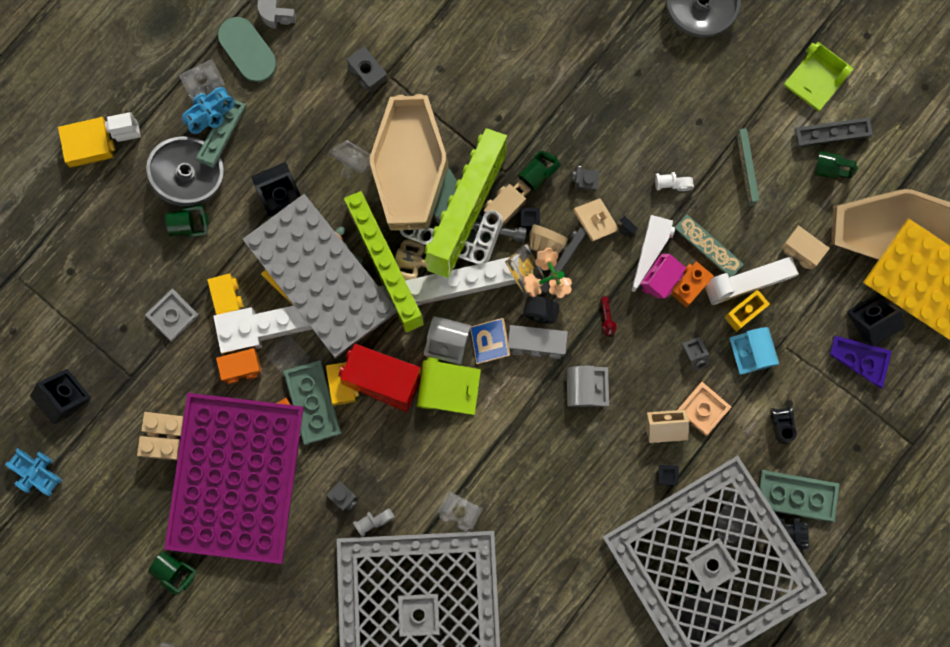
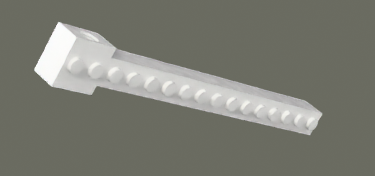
M517 256L455 269L452 271L449 279L432 274L406 280V284L418 306L518 283L517 279L521 282L522 277L517 275L518 260ZM379 286V288L390 300L384 286ZM295 306L255 314L251 307L214 316L220 351L224 356L252 348L255 350L261 349L262 340L312 329Z

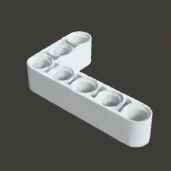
M490 210L484 214L474 244L466 241V252L460 254V258L476 264L489 261L503 224V216L499 212ZM495 214L498 220L495 224L491 225L489 218ZM430 227L429 229H417L410 235L406 230H400V233L406 238L427 245L433 239L434 229ZM427 231L431 233L429 241L424 239V234ZM489 232L491 239L485 243L482 237L485 233ZM482 250L484 252V258L481 261H478L476 258V253Z
M788 257L729 277L728 273L721 274L712 278L705 286L711 305H716L754 292L757 289L759 290L794 278L799 273L793 258Z

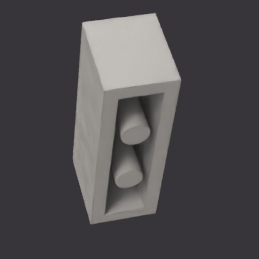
M510 325L509 351L514 355L530 353L532 357L549 355L551 359H561L566 353L568 331Z

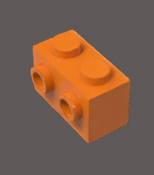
M697 261L693 266L689 263L683 272L685 275L680 281L675 283L671 293L686 308L714 277Z
M254 348L216 358L221 380L224 383L227 382V384L238 383L239 379L245 377L247 380L258 377L257 374L262 373L258 353Z

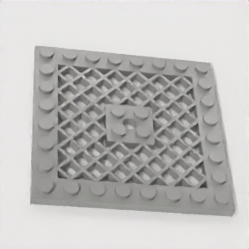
M739 456L734 457L603 536L668 647H692L690 643L700 645L698 647H740L827 594ZM732 484L735 489L729 488L727 486ZM721 490L719 499L710 497ZM724 490L735 493L733 503L722 500ZM738 494L746 506L736 504ZM704 500L702 510L693 508V506ZM707 500L718 503L716 513L705 511ZM721 504L732 506L730 517L719 514ZM735 507L746 510L744 520L733 518ZM687 511L685 520L675 518ZM690 511L701 513L699 523L688 521ZM748 512L751 513L756 523L747 521ZM704 514L715 517L713 527L702 524ZM718 518L729 520L727 530L716 528ZM670 521L668 530L658 528ZM673 521L684 523L682 534L671 531ZM732 521L743 523L741 534L730 531ZM687 524L698 527L696 537L685 535ZM746 524L757 527L755 537L744 535ZM701 528L712 530L710 541L699 538ZM760 529L762 530L767 540L758 538ZM653 531L651 540L642 538ZM656 531L667 533L665 544L654 541ZM715 531L726 534L724 544L720 538L713 541ZM670 534L681 537L679 547L668 545ZM729 535L740 537L738 548L727 545ZM684 538L695 540L693 551L682 548ZM743 538L754 541L752 551L741 549ZM636 541L635 549L633 550L630 544ZM640 541L650 544L648 554L637 552ZM698 541L707 543V545L696 551ZM757 542L768 544L766 555L755 552ZM653 545L664 547L662 558L651 555ZM771 546L779 558L769 556ZM667 548L678 551L676 561L665 559ZM727 549L737 551L735 561ZM681 552L690 554L685 557L688 564L679 562ZM739 552L751 555L749 565L737 562ZM637 555L647 557L645 568ZM754 556L765 558L763 569L752 566ZM650 558L661 561L658 571L648 569ZM714 559L719 563L716 571H711L707 568L709 560ZM768 559L779 562L777 572L766 570ZM664 562L675 564L672 575L662 573ZM782 563L790 576L780 573ZM678 565L688 568L686 579L675 576ZM738 566L748 568L746 579L735 577L741 573ZM691 569L699 582L689 580ZM751 569L762 572L760 583L748 580ZM647 572L657 574L655 585ZM765 573L776 576L774 586L763 584ZM660 576L671 578L669 589L658 586ZM779 577L790 579L788 590L777 587ZM674 579L685 582L683 593L672 590ZM730 579L728 589L718 587ZM733 580L745 582L742 593L731 590ZM793 581H794L795 584L797 585V588H795V589H793V590L791 591L792 585H793ZM688 583L699 585L697 596L686 594ZM748 583L759 586L756 597L745 594ZM702 587L706 593L713 590L711 600L700 597ZM762 587L773 590L771 600L759 598ZM658 590L668 592L666 603ZM716 590L727 593L725 603L714 601ZM776 591L787 593L774 601ZM671 593L682 596L680 607L669 604ZM730 594L742 596L739 607L728 605ZM685 597L696 599L694 610L683 608ZM744 597L756 600L753 611L742 608ZM699 600L710 603L708 614L697 611ZM759 601L769 603L757 611ZM713 604L724 607L722 618L711 615ZM668 607L679 610L677 620ZM727 608L738 610L736 621L725 619ZM682 611L693 613L691 624L679 622ZM741 611L752 614L739 622ZM696 614L707 617L705 628L693 625ZM710 618L721 621L719 632L707 629ZM724 622L735 624L722 632ZM679 625L690 627L688 637L685 636ZM693 628L704 631L701 642L690 639ZM707 632L717 634V636L704 643Z
M494 531L337 539L340 647H364L369 641L377 647H383L389 639L398 647H403L409 638L418 645L417 647H424L423 644L429 637L438 644L436 647H445L442 644L449 636L458 643L455 647H465L462 643L469 635L478 642L474 647L479 645L480 647H500ZM463 552L457 560L448 554ZM468 552H476V559ZM444 553L437 562L429 555ZM424 554L418 562L414 561L409 556ZM404 555L398 563L389 557ZM465 555L474 561L467 570L458 563ZM384 556L378 564L370 558ZM426 556L434 563L428 572L419 565ZM445 556L454 562L447 571L439 564ZM365 557V558L358 564V558ZM406 558L414 564L408 573L399 566ZM386 559L395 565L388 574L380 567ZM366 560L375 566L368 575L360 568ZM475 564L477 579L469 573ZM456 565L464 571V574L458 580L449 574ZM436 566L445 573L438 582L430 575ZM416 567L425 574L418 583L410 576ZM397 568L405 575L399 583L390 577ZM377 569L385 575L379 584L371 578ZM358 571L365 576V579L360 584L358 583ZM466 574L474 581V584L468 590L459 583ZM446 576L455 582L448 591L440 585ZM407 577L415 584L409 593L400 586ZM426 577L435 583L429 592L420 585ZM387 579L395 585L389 594L380 587ZM367 580L375 586L369 595L361 588ZM476 584L478 600L470 593ZM457 585L465 592L459 600L450 594ZM437 586L446 593L439 602L438 594H431ZM417 587L425 593L424 595H411ZM397 588L405 594L404 596H398V603L391 597ZM378 589L386 596L380 604L371 598ZM359 591L366 597L360 605ZM467 595L475 601V604L469 610L460 603ZM447 596L456 603L449 611L441 605V602ZM388 599L396 605L390 614L381 607ZM368 600L376 606L370 615L361 608ZM458 605L466 612L459 621L451 614ZM477 605L479 620L471 613ZM439 607L446 613L440 622ZM398 608L399 623L392 617ZM417 609L424 611L425 617L421 621H417L413 617V613ZM378 610L387 616L380 625L372 618ZM359 611L367 617L361 625ZM468 615L477 622L470 631L462 624ZM448 616L457 623L450 632L442 625ZM388 619L397 626L391 634L382 628ZM369 620L377 627L371 635L362 628ZM478 625L480 640L472 634ZM458 626L467 632L461 641L452 634ZM439 627L447 633L441 642L433 636L440 635ZM398 629L400 636H407L401 644L392 637ZM379 630L387 636L381 645L372 638ZM360 631L367 637L362 645L360 642ZM427 635L421 643L413 636Z

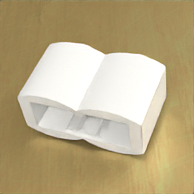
M131 112L107 117L108 121L105 122L106 130L108 133H111L112 138H115L117 142L141 137L139 124Z

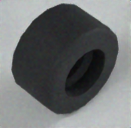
M528 296L523 316L533 321L554 324L560 305L547 298Z

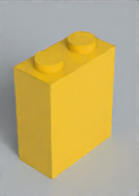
M103 117L58 127L64 161L70 168L114 158L115 144L110 139L111 133L107 132L106 121Z

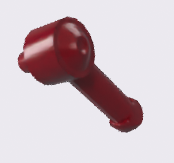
M603 296L600 299L604 317L602 332L606 336H611L615 333L617 326L611 319L610 300L607 296Z

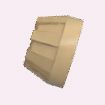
M533 224L530 231L529 248L537 253L544 251L546 248H551L553 252L559 254L562 248H565L568 238Z

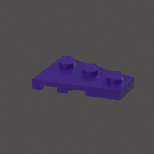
M834 336L829 355L880 389L883 388L892 351Z

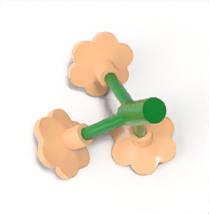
M551 248L539 251L536 255V266L541 267L542 270L550 268L552 274L542 280L535 278L533 274L524 277L525 291L534 298L541 294L540 287L543 283L550 281L549 292L551 295L563 298L565 294H570L572 291L570 287L572 284L571 280L564 277L563 271L556 272L554 269L558 259L557 252H553Z

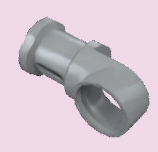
M389 508L376 517H373L368 512L367 516L358 522L354 521L353 524L360 535L364 537L367 531L373 527L377 528L387 524L395 516Z

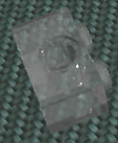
M213 59L179 75L191 100L196 95L206 94L225 85ZM201 79H207L204 84H199Z
M447 491L437 513L440 514L439 518L448 523L453 520L458 523L456 527L467 532L468 529L473 530L483 508ZM462 507L465 510L462 518L454 516L455 508Z

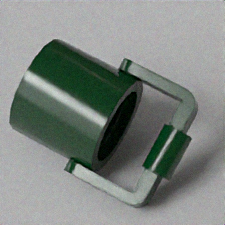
M539 151L518 174V178L523 180L531 188V191L536 192L556 172L561 163L553 154ZM543 157L554 163L549 169L540 162Z
M820 151L815 175L838 179V176L853 178V175L858 170L857 162L843 159V155ZM841 166L850 167V170H849V171H848V170H843V169H840V167H841Z
M203 205L185 206L180 211L166 212V226L170 237L186 234L188 237H194L208 233L209 220ZM199 209L201 224L204 230L194 232L193 218L190 210Z
M162 551L149 567L148 573L161 581V586L174 595H179L191 585L196 570L182 560L177 561ZM181 569H184L190 575L185 578L177 589L171 583Z

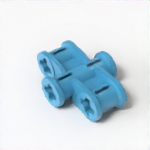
M218 87L208 95L200 93L193 99L194 106L183 113L182 121L188 125V130L192 134H198L208 126L216 128L223 123L224 118L222 115L233 108L235 101L228 95L224 87Z
M17 448L15 450L16 454L10 462L5 464L9 469L21 476V479L14 484L26 493H30V488L34 485L42 493L51 497L53 489L58 483L63 481L60 477L46 469L48 464H52L53 460L39 451L37 453L38 456L34 460L27 453Z

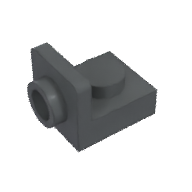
M578 165L577 171L573 170L572 182H575L574 188L597 191L600 171L581 169L582 166Z
M700 337L682 343V348L690 361L692 371L703 369L710 364L709 353Z
M341 481L327 495L344 512L346 510L350 511L357 502L355 500L358 498Z

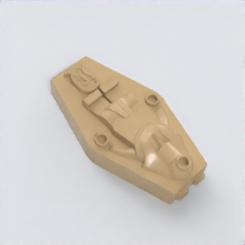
M397 95L389 98L370 155V166L390 230L429 229L448 170L446 152L427 95Z
M902 189L833 206L831 244L879 260L905 221L911 219L950 245V202L915 190Z

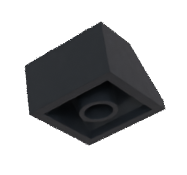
M286 162L251 176L269 217L279 213L301 196Z
M879 293L847 311L848 316L861 336L872 346L877 345L905 328L902 310Z
M68 369L38 382L30 394L32 400L53 425L71 416L91 398Z

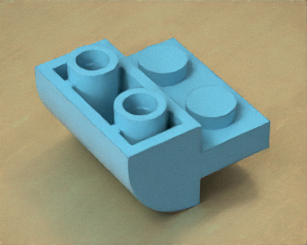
M768 327L750 330L747 333L729 338L740 375L780 365Z

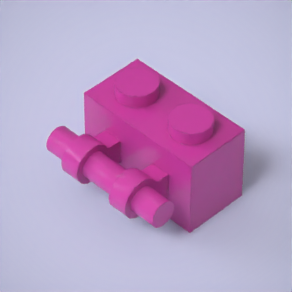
M661 254L640 283L644 287L642 291L646 294L651 293L655 298L665 299L672 293L675 283L683 277L686 267L671 254Z

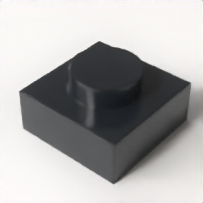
M521 208L522 228H532L533 224L540 226V208Z
M625 215L618 222V229L624 236L628 235L632 238L636 234L638 228Z
M658 465V485L678 486L679 466Z

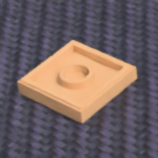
M701 382L678 410H686L689 423L703 435L707 436L730 410L731 406Z

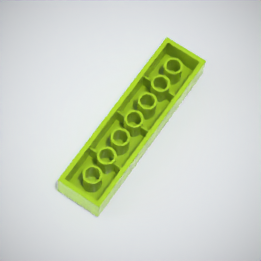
M487 128L483 135H479L477 140L478 146L476 150H472L469 158L470 162L463 168V177L461 180L458 179L456 183V192L449 197L448 208L442 212L440 217L441 223L439 227L436 226L434 228L433 239L425 247L427 271L448 279L506 158L507 135Z

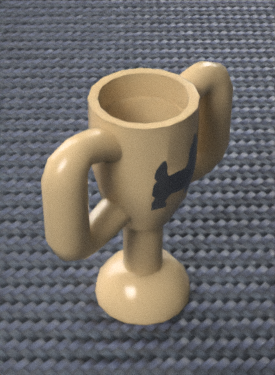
M410 239L404 240L401 243L395 258L399 269H412V274L401 272L405 280L417 278L418 268H427V263L421 257L425 250L424 244ZM406 247L416 248L419 250L417 251V253H415L413 251L406 250Z

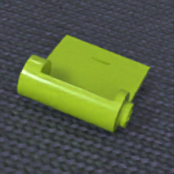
M817 42L816 44L812 43L806 50L808 55L784 83V86L819 112L854 68Z
M432 357L424 360L417 407L475 415L481 369L438 362L439 359Z

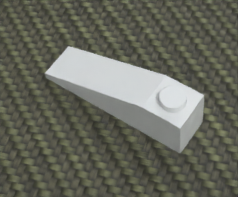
M650 216L631 291H636L668 239L673 237L675 227H672L673 220Z

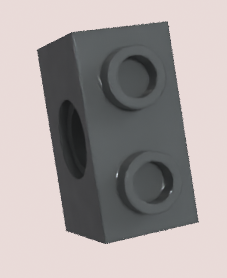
M365 46L347 58L348 71L352 76L356 75L359 78L358 83L364 90L367 89L372 93L388 81L387 73ZM368 68L370 72L365 74L362 73V70Z

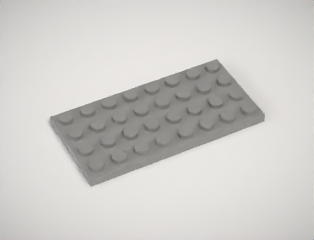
M305 194L243 238L249 249L335 359L396 313L391 301Z

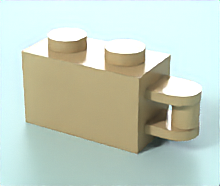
M520 180L514 187L511 184L506 188L503 186L497 192V197L493 201L490 199L484 205L483 215L490 210L499 212L503 216V227L526 204L525 196L531 191V188L523 180ZM519 188L523 191L522 194L517 191ZM495 214L489 218V221L493 224L498 220Z

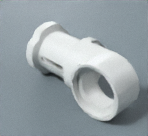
M675 172L668 175L655 174L656 190L672 187V189H677L678 191H689L694 188L692 177L676 178Z

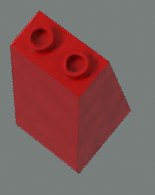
M354 344L352 349L349 348L346 355L348 361L345 366L341 367L338 375L341 384L399 410L408 412L420 382L421 367L358 344Z

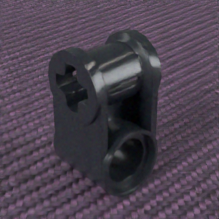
M787 406L786 408L776 410L771 408L770 417L776 440L780 444L790 443L797 435L792 407ZM782 430L789 432V439H785L782 436Z

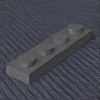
M869 117L797 127L794 129L798 148L869 138L873 135Z
M580 227L578 231L574 230L569 238L571 243L568 247L562 248L559 253L561 258L554 267L556 272L563 271L586 236L587 232L583 227ZM550 281L543 283L541 286V294L545 297L549 292Z

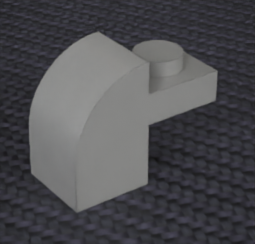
M258 0L260 16L267 26L277 29V22L285 25L296 23L294 9L279 8V0Z

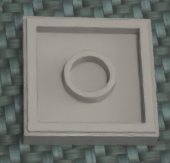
M173 288L145 314L171 342L199 317L196 311Z

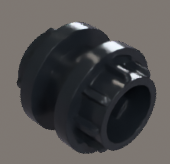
M799 518L794 519V524H784V519H779L800 553L801 550H807L809 548L808 524L806 522H799Z

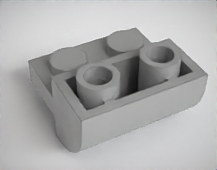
M434 316L428 331L424 356L461 365L471 325Z
M568 367L567 406H609L608 367Z

